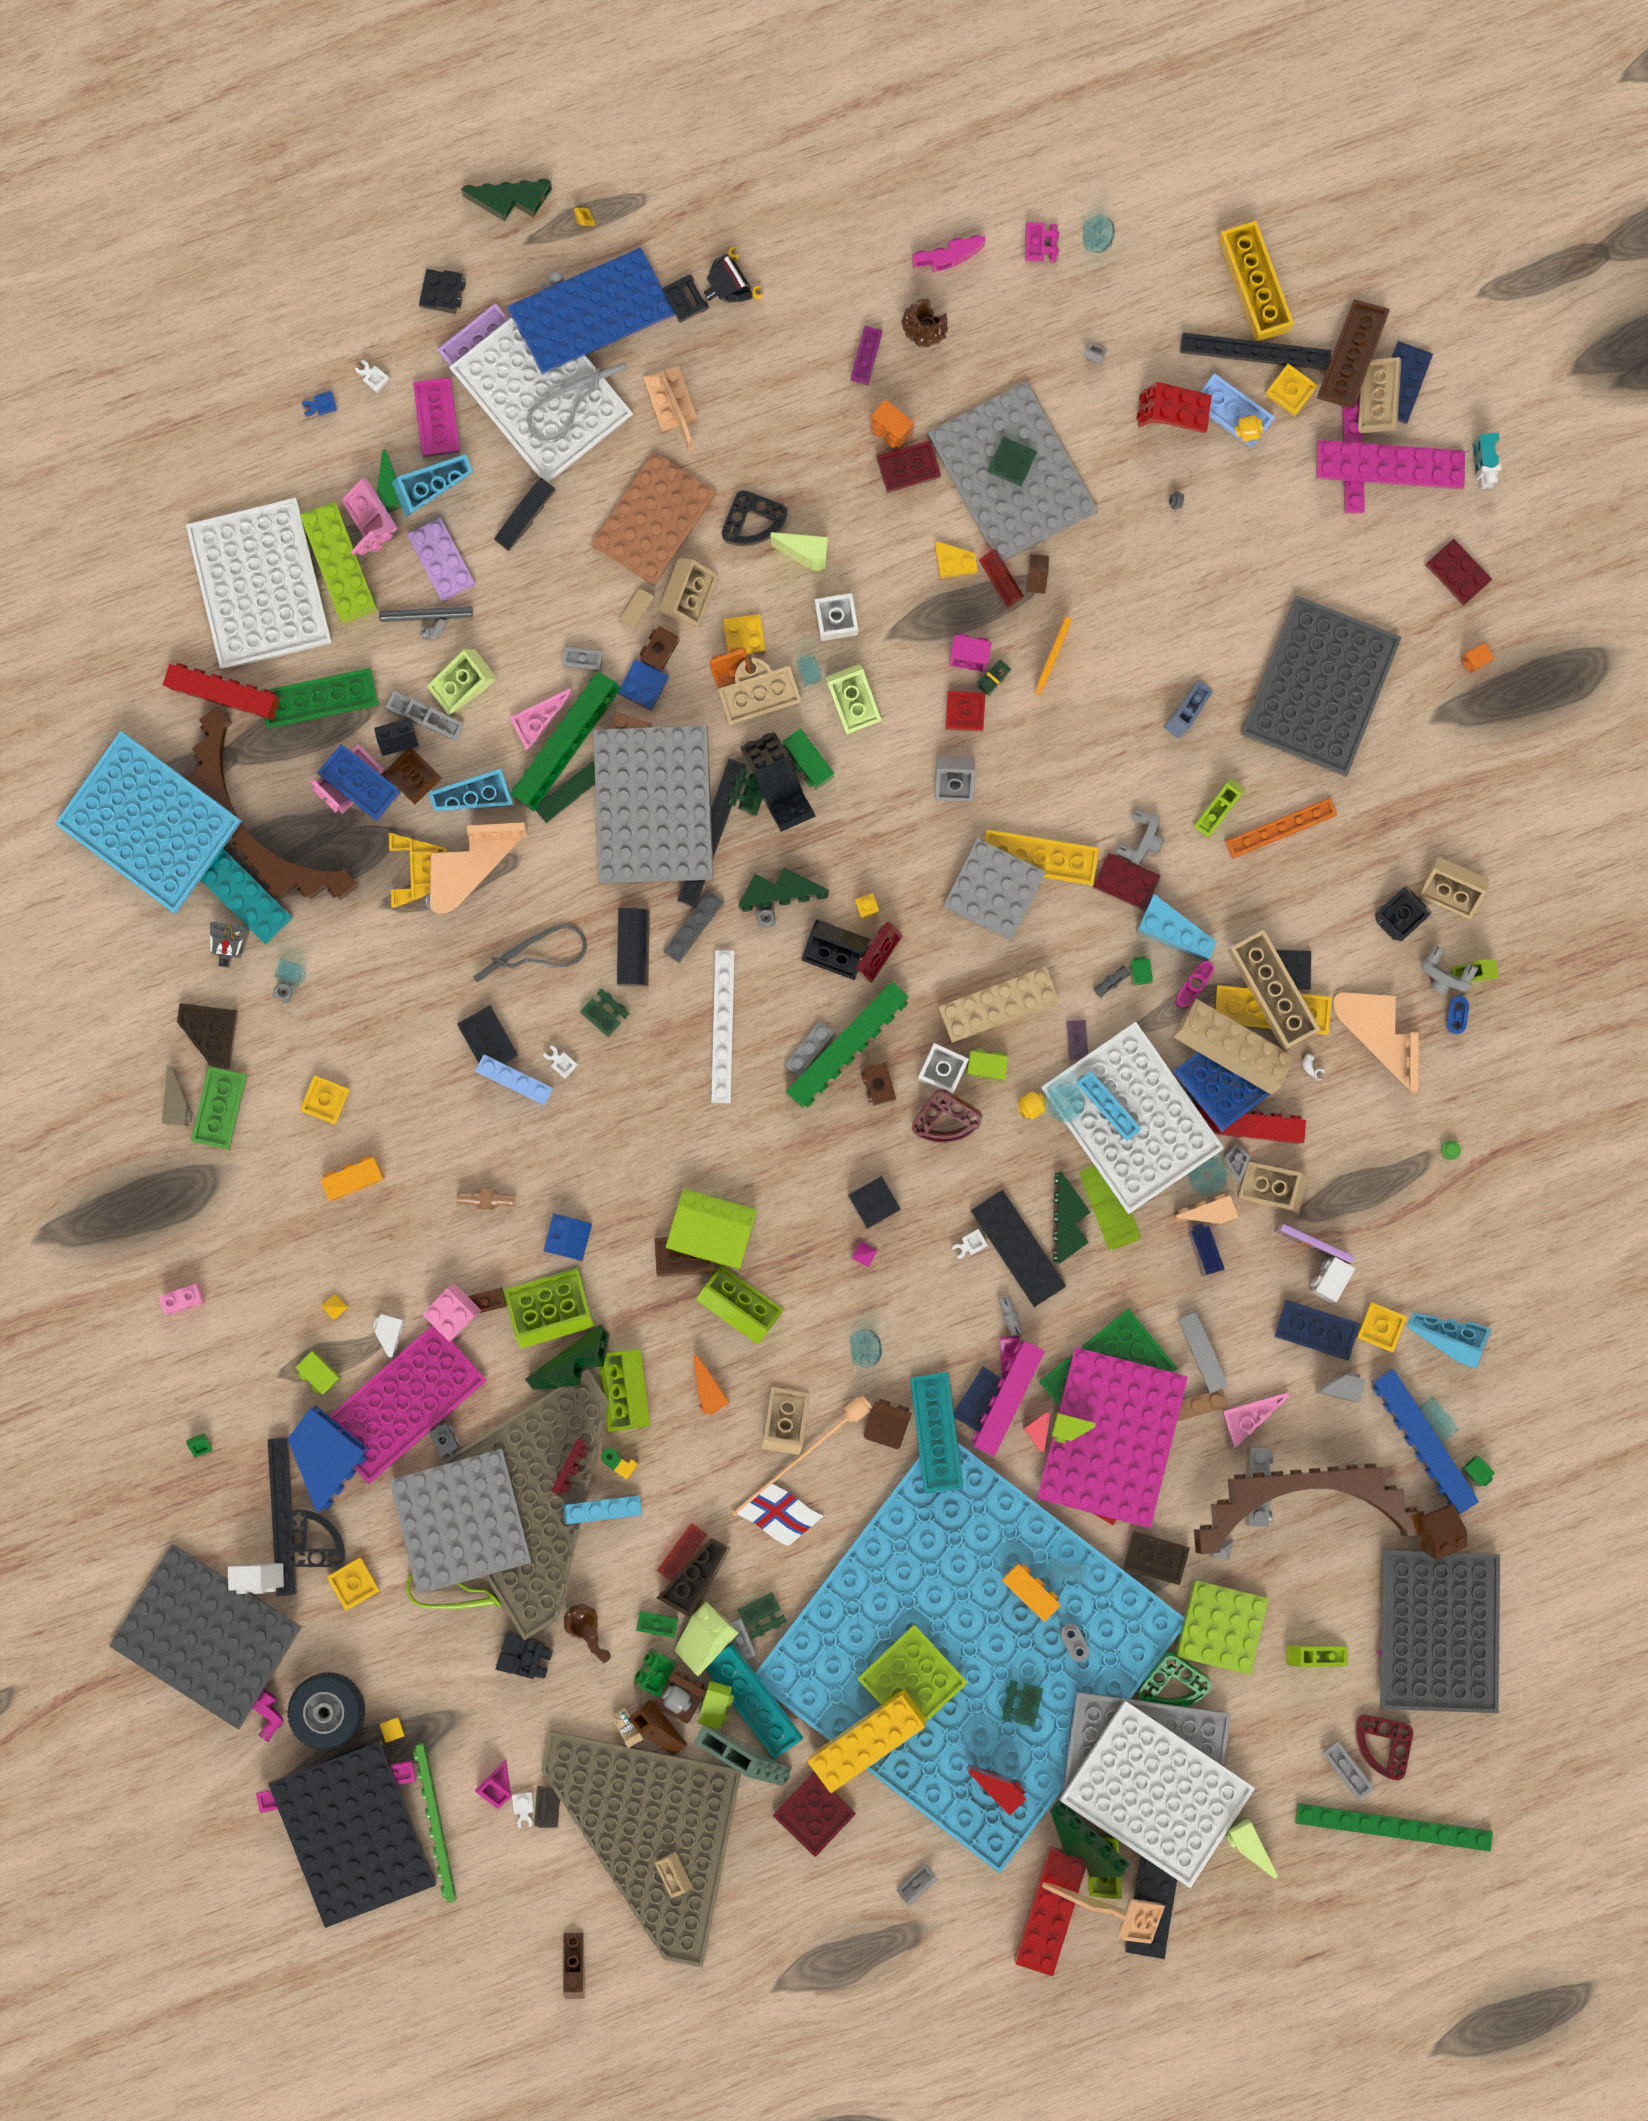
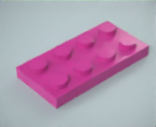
M451 378L413 382L422 456L429 457L460 453Z

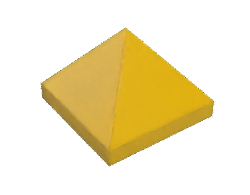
M588 208L574 209L577 224L582 226L595 225V221Z
M336 1293L321 1306L333 1321L348 1308Z

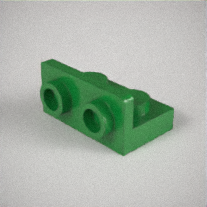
M651 1648L644 1657L641 1669L635 1674L634 1684L641 1690L659 1697L677 1662Z

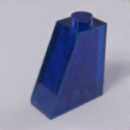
M1203 1224L1193 1226V1231L1188 1233L1201 1276L1225 1270L1210 1227H1204Z

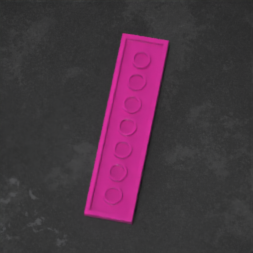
M1318 440L1316 449V479L1463 489L1465 487V451Z

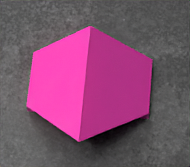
M506 1760L475 1789L478 1795L497 1809L512 1797Z

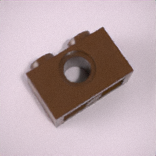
M659 626L657 630L654 629L649 636L650 642L648 646L644 645L639 655L641 656L642 663L662 672L680 640L679 636ZM656 645L664 647L661 652H655L653 648Z
M886 1062L865 1067L861 1077L863 1084H867L869 1091L866 1092L868 1102H872L873 1106L895 1101L896 1097ZM881 1080L883 1088L880 1090L874 1089L872 1086L873 1081Z

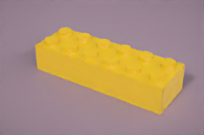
M1257 220L1222 231L1218 241L1254 340L1263 341L1290 332L1294 322Z
M903 1689L813 1752L807 1762L829 1792L832 1793L924 1729L928 1720L905 1689Z

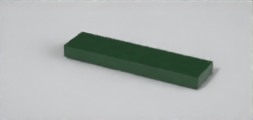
M592 761L537 806L535 811L546 824L595 785V762Z

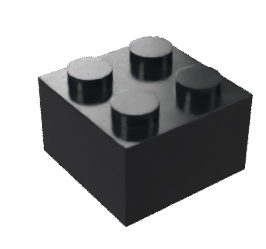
M882 1176L848 1195L866 1229L901 1210Z

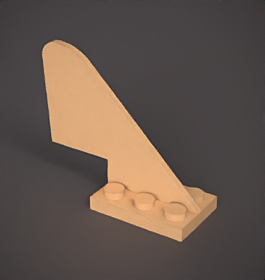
M679 365L643 377L661 431L679 426L689 454L692 453V440L686 423L697 420V416Z
M524 822L467 825L470 851L431 853L430 908L436 914H445L456 909L516 844L528 836V828Z
M1345 992L1337 994L1334 998V1009L1339 1020L1394 1074L1411 1094H1419V1033L1396 1034V996Z
M1046 1882L1042 1884L1043 1888L1091 1911L1110 1913L1123 1919L1124 1921L1119 1928L1118 1938L1125 1941L1151 1944L1165 1907L1156 1902L1132 1899L1126 1910L1057 1885Z

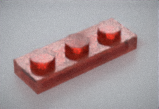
M996 549L989 551L979 559L1007 608L1012 607L1024 598L1023 593Z
M691 1523L657 1571L670 1581L674 1580L707 1534Z

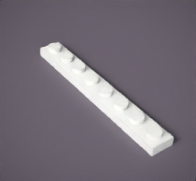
M715 950L711 1103L731 1104L735 951Z

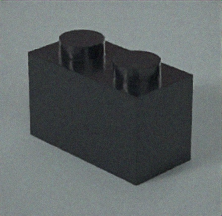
M411 718L374 728L382 756L419 746Z

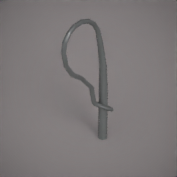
M571 925L556 926L525 940L500 958L492 957L493 963L477 973L473 978L478 983L500 966L514 968L526 962L543 963L554 968L568 967L579 962L584 956L587 949L585 936L577 927ZM569 928L576 931L583 941L581 954L575 960L565 964H554L545 960L530 958L523 959L514 964L507 963V961L532 943L560 929Z

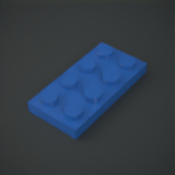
M342 744L317 772L321 778L376 821L379 820L401 793L398 788Z

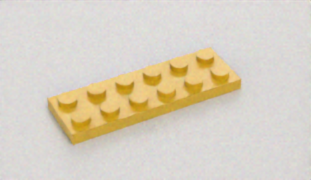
M986 829L985 842L1045 871L1046 873L1043 878L1093 886L1099 848Z
M1216 986L1215 1010L1244 1027L1271 1030L1248 988ZM1301 994L1320 1028V1031L1315 1034L1329 1035L1332 997Z

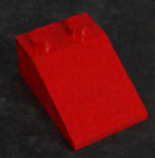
M972 1765L966 1767L968 1773L1009 1816L1026 1800L1024 1795L1026 1791L1018 1781L1013 1783L1011 1779Z

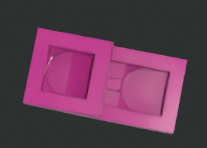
M1019 1336L1000 1337L1003 1379L1007 1374L1005 1368L1009 1360L1013 1361L1016 1355L1013 1352L1017 1343H1020Z

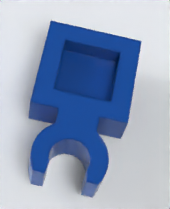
M332 391L313 396L314 402H302L303 407H311L309 411L304 412L306 417L312 416L316 411H318L319 416L338 411Z

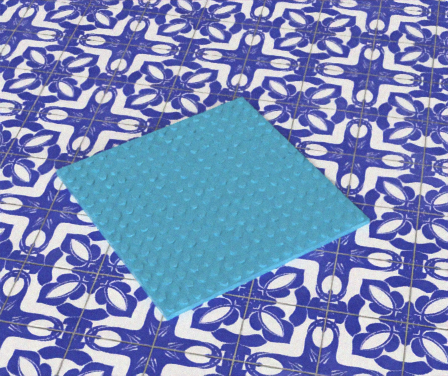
M958 1443L964 1488L925 1494L919 1456L755 1674L775 1699L831 1741L881 1705L860 1683L857 1677L915 1624L968 1683L927 1721L924 1729L869 1766L866 1770L1000 1874L1062 1791L1076 1692L1131 1699L1181 1632L1184 1617ZM1016 1563L1020 1566L1024 1563L1032 1571L1029 1575L1034 1580L1038 1577L1046 1585L1044 1589L1048 1593L1052 1591L1060 1598L1058 1603L1061 1606L1046 1622L1034 1613L1001 1580ZM1066 1624H1074L1079 1628L1089 1648V1656L1082 1662H1077L1071 1658L1060 1636L1061 1628ZM1068 1631L1067 1636L1072 1638L1074 1632ZM1081 1648L1077 1649L1076 1654L1082 1655L1083 1650ZM972 1765L1011 1779L1013 1783L1018 1781L1026 1791L1024 1794L1026 1800L1009 1816L968 1773L966 1767Z

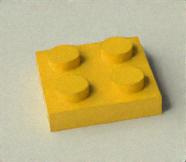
M1287 364L1265 395L1295 417L1317 389L1318 385L1290 364Z
M760 614L723 619L727 654L730 653V650L737 647L745 648L747 655L765 653Z
M314 1075L299 1111L336 1125L351 1090Z
M1370 1302L1356 1338L1393 1353L1407 1317Z
M362 1557L326 1577L345 1611L381 1591Z

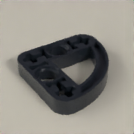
M739 491L735 496L722 529V538L726 543L736 546H752L762 543L771 538V532L777 533L783 526L787 518V508L781 503L749 491ZM747 496L748 502L745 501L743 504V509L746 510L744 511L741 508H737L741 505V500L739 498ZM764 502L767 508L764 511H759L756 508L757 503ZM770 505H772V510L774 511L782 509V513L784 515L776 517V513L773 511H770V514H767L770 510ZM736 512L742 514V519L738 522L732 519V515ZM748 512L774 521L770 527L761 533L752 536H739ZM730 523L733 526H737L733 529V534L735 536L727 538L726 532H730L731 525L728 524Z
M302 1509L292 1511L289 1516L288 1562L295 1567H340L345 1562V1548L338 1530L329 1520L315 1512ZM297 1513L304 1517L303 1520H300L299 1526H304V1530H292V1526L296 1527V1521L293 1520V1516H296ZM307 1519L319 1523L329 1532L336 1549H306ZM296 1532L303 1535V1540L299 1544L292 1541V1535ZM295 1552H298L300 1556H305V1552H309L307 1556L308 1564H304L305 1560H298V1563H295L291 1556H294ZM315 1552L322 1555V1560L317 1564L311 1561V1555ZM324 1552H328L327 1556H334L335 1553H338V1556H341V1560H338L337 1564H334L333 1560H327L328 1564H324L326 1559Z

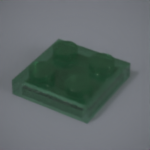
M1003 436L987 472L1022 487L1038 451Z

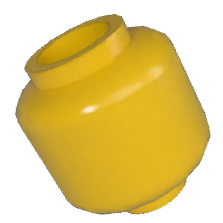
M1256 415L1240 418L1238 425L1235 426L1237 437H1241L1244 442L1259 439L1261 433H1264L1261 418L1258 419Z
M1030 1091L1018 1100L1019 1106H1017V1109L1024 1119L1033 1120L1044 1113L1046 1099L1041 1093L1037 1094Z

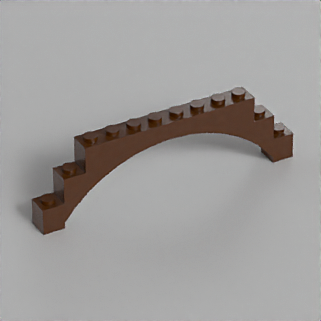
M216 706L199 719L202 724L200 726L201 730L206 736H209L192 748L195 752L193 757L202 765L185 778L237 816L226 789L223 770L224 742L227 729L232 724ZM242 822L231 836L235 841L232 843L239 852L243 851L245 853V861L250 867H256L258 870L256 875L262 882L267 881L270 885L267 889L274 897L277 895L282 899L297 886H300L297 890L304 898L308 896L310 899H313L329 886L327 890L331 896L342 900L359 887L345 869L341 872L313 870L281 859L259 844L246 830Z
M1376 1463L1364 1464V1468H1358V1465H1346V1469H1339V1466L1327 1467V1471H1321L1320 1468H1309V1472L1303 1473L1302 1469L1290 1470V1474H1283V1471H1272L1271 1475L1266 1476L1264 1472L1252 1473L1253 1477H1246V1474H1235L1234 1478L1228 1479L1229 1499H1219L1217 1503L1211 1504L1212 1525H1200V1529H1194L1195 1553H1220V1546L1228 1534L1250 1512L1276 1497L1307 1489L1336 1490L1362 1499L1386 1515L1400 1529V1535L1402 1536L1421 1535L1420 1517L1424 1515V1511L1417 1510V1507L1405 1508L1404 1489H1398L1396 1485L1385 1486L1383 1467H1376Z

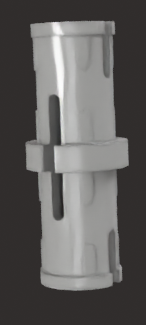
M1007 1296L1004 1299H999L998 1302L1004 1314L1003 1320H1006L1011 1336L1022 1333L1023 1331L1017 1319L1018 1314L1013 1309L1010 1297Z

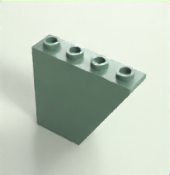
M703 1725L694 1741V1744L747 1777L784 1786L790 1778L792 1768L721 1730Z

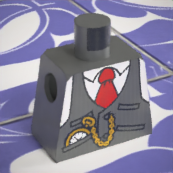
M210 922V951L213 955L219 956V967L230 968L231 957L241 958L250 932L248 927Z

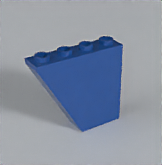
M318 1406L308 1410L287 1438L314 1508L318 1513L324 1509L327 1511L332 1506L334 1496L339 1495L344 1490L345 1486L343 1484L347 1479L350 1481L357 1472L355 1471L358 1465L361 1466L367 1460L368 1456L366 1454L370 1450Z

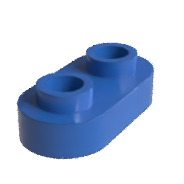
M1463 996L1454 997L1450 1000L1448 1006L1446 1028L1454 1035L1464 1032L1467 1026L1469 1002ZM1456 1003L1461 1005L1460 1010L1455 1008ZM1453 1022L1458 1023L1457 1029L1453 1027Z

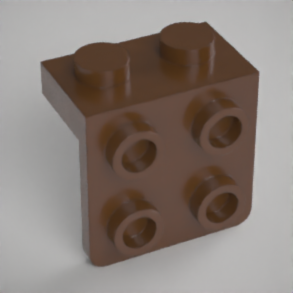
M880 1399L879 1402L874 1401L864 1432V1438L899 1449L912 1413L908 1412L909 1408L898 1405L897 1408L890 1406L891 1402Z
M673 1670L655 1705L684 1723H689L705 1696L707 1689L704 1688L705 1685L700 1681L695 1680L693 1682L688 1679V1675L684 1672ZM677 1684L691 1693L690 1701L692 1703L686 1712L682 1710V1712L676 1714L663 1705L664 1699H662V1695L669 1685Z

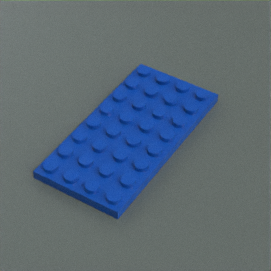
M641 247L507 306L510 316L542 375L675 315Z

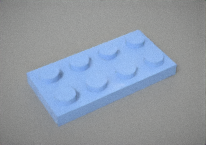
M1215 373L1200 391L1212 395L1209 418L1250 448H1253L1259 439L1244 442L1241 437H1237L1235 426L1238 425V420L1242 417L1256 415L1258 419L1261 418L1265 432L1275 418Z

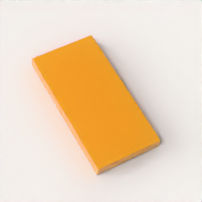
M1066 616L1037 683L1034 692L1036 695H1042L1070 628L1072 618Z

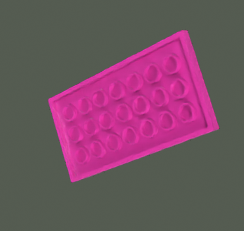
M432 1325L329 1416L370 1449L366 1454L368 1456L367 1460L361 1466L358 1465L356 1467L358 1473L370 1484L487 1380L453 1341L449 1342Z

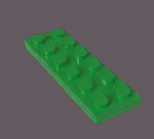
M367 668L267 689L275 692V696L280 698L274 720L264 719L266 728L272 729L379 706L372 669Z

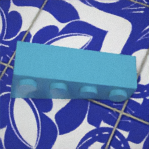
M502 769L428 792L435 812L514 806Z

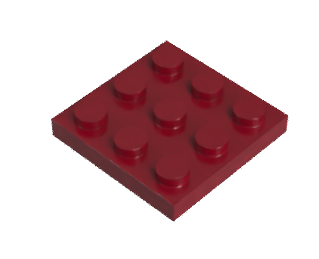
M813 1772L773 1814V1817L816 1857L856 1813L835 1792L830 1793L818 1775Z

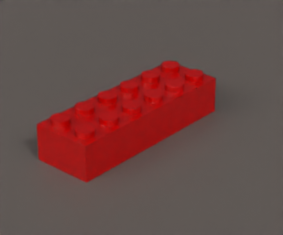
M1048 1846L1015 1954V1965L1054 1976L1075 1903L1043 1888L1042 1884L1046 1882L1079 1893L1086 1870L1083 1856H1066L1064 1850Z

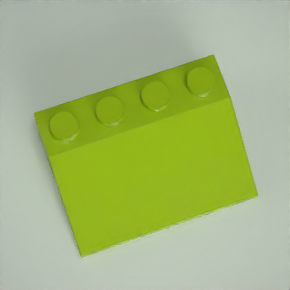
M683 1188L666 1248L740 1270L757 1210Z
M578 1267L504 1289L515 1339L520 1349L595 1327Z

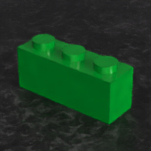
M801 728L782 741V745L789 757L791 756L795 761L793 763L794 767L799 773L803 772L806 776L804 780L810 788L813 786L817 790L834 778V772Z

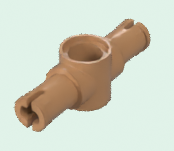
M478 1189L475 1193L457 1192V1204H470L477 1207V1209L515 1206V1195L498 1194V1192L491 1189Z

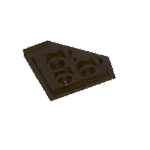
M179 1003L177 1023L204 1056L208 1064L230 1068L238 1011Z

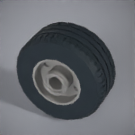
M334 1672L319 1673L303 1681L292 1693L287 1710L288 1723L294 1736L304 1745L317 1750L335 1749L351 1740L360 1729L365 1716V1701L358 1686L351 1679L349 1680L348 1677ZM323 1707L329 1710V1715L324 1713Z

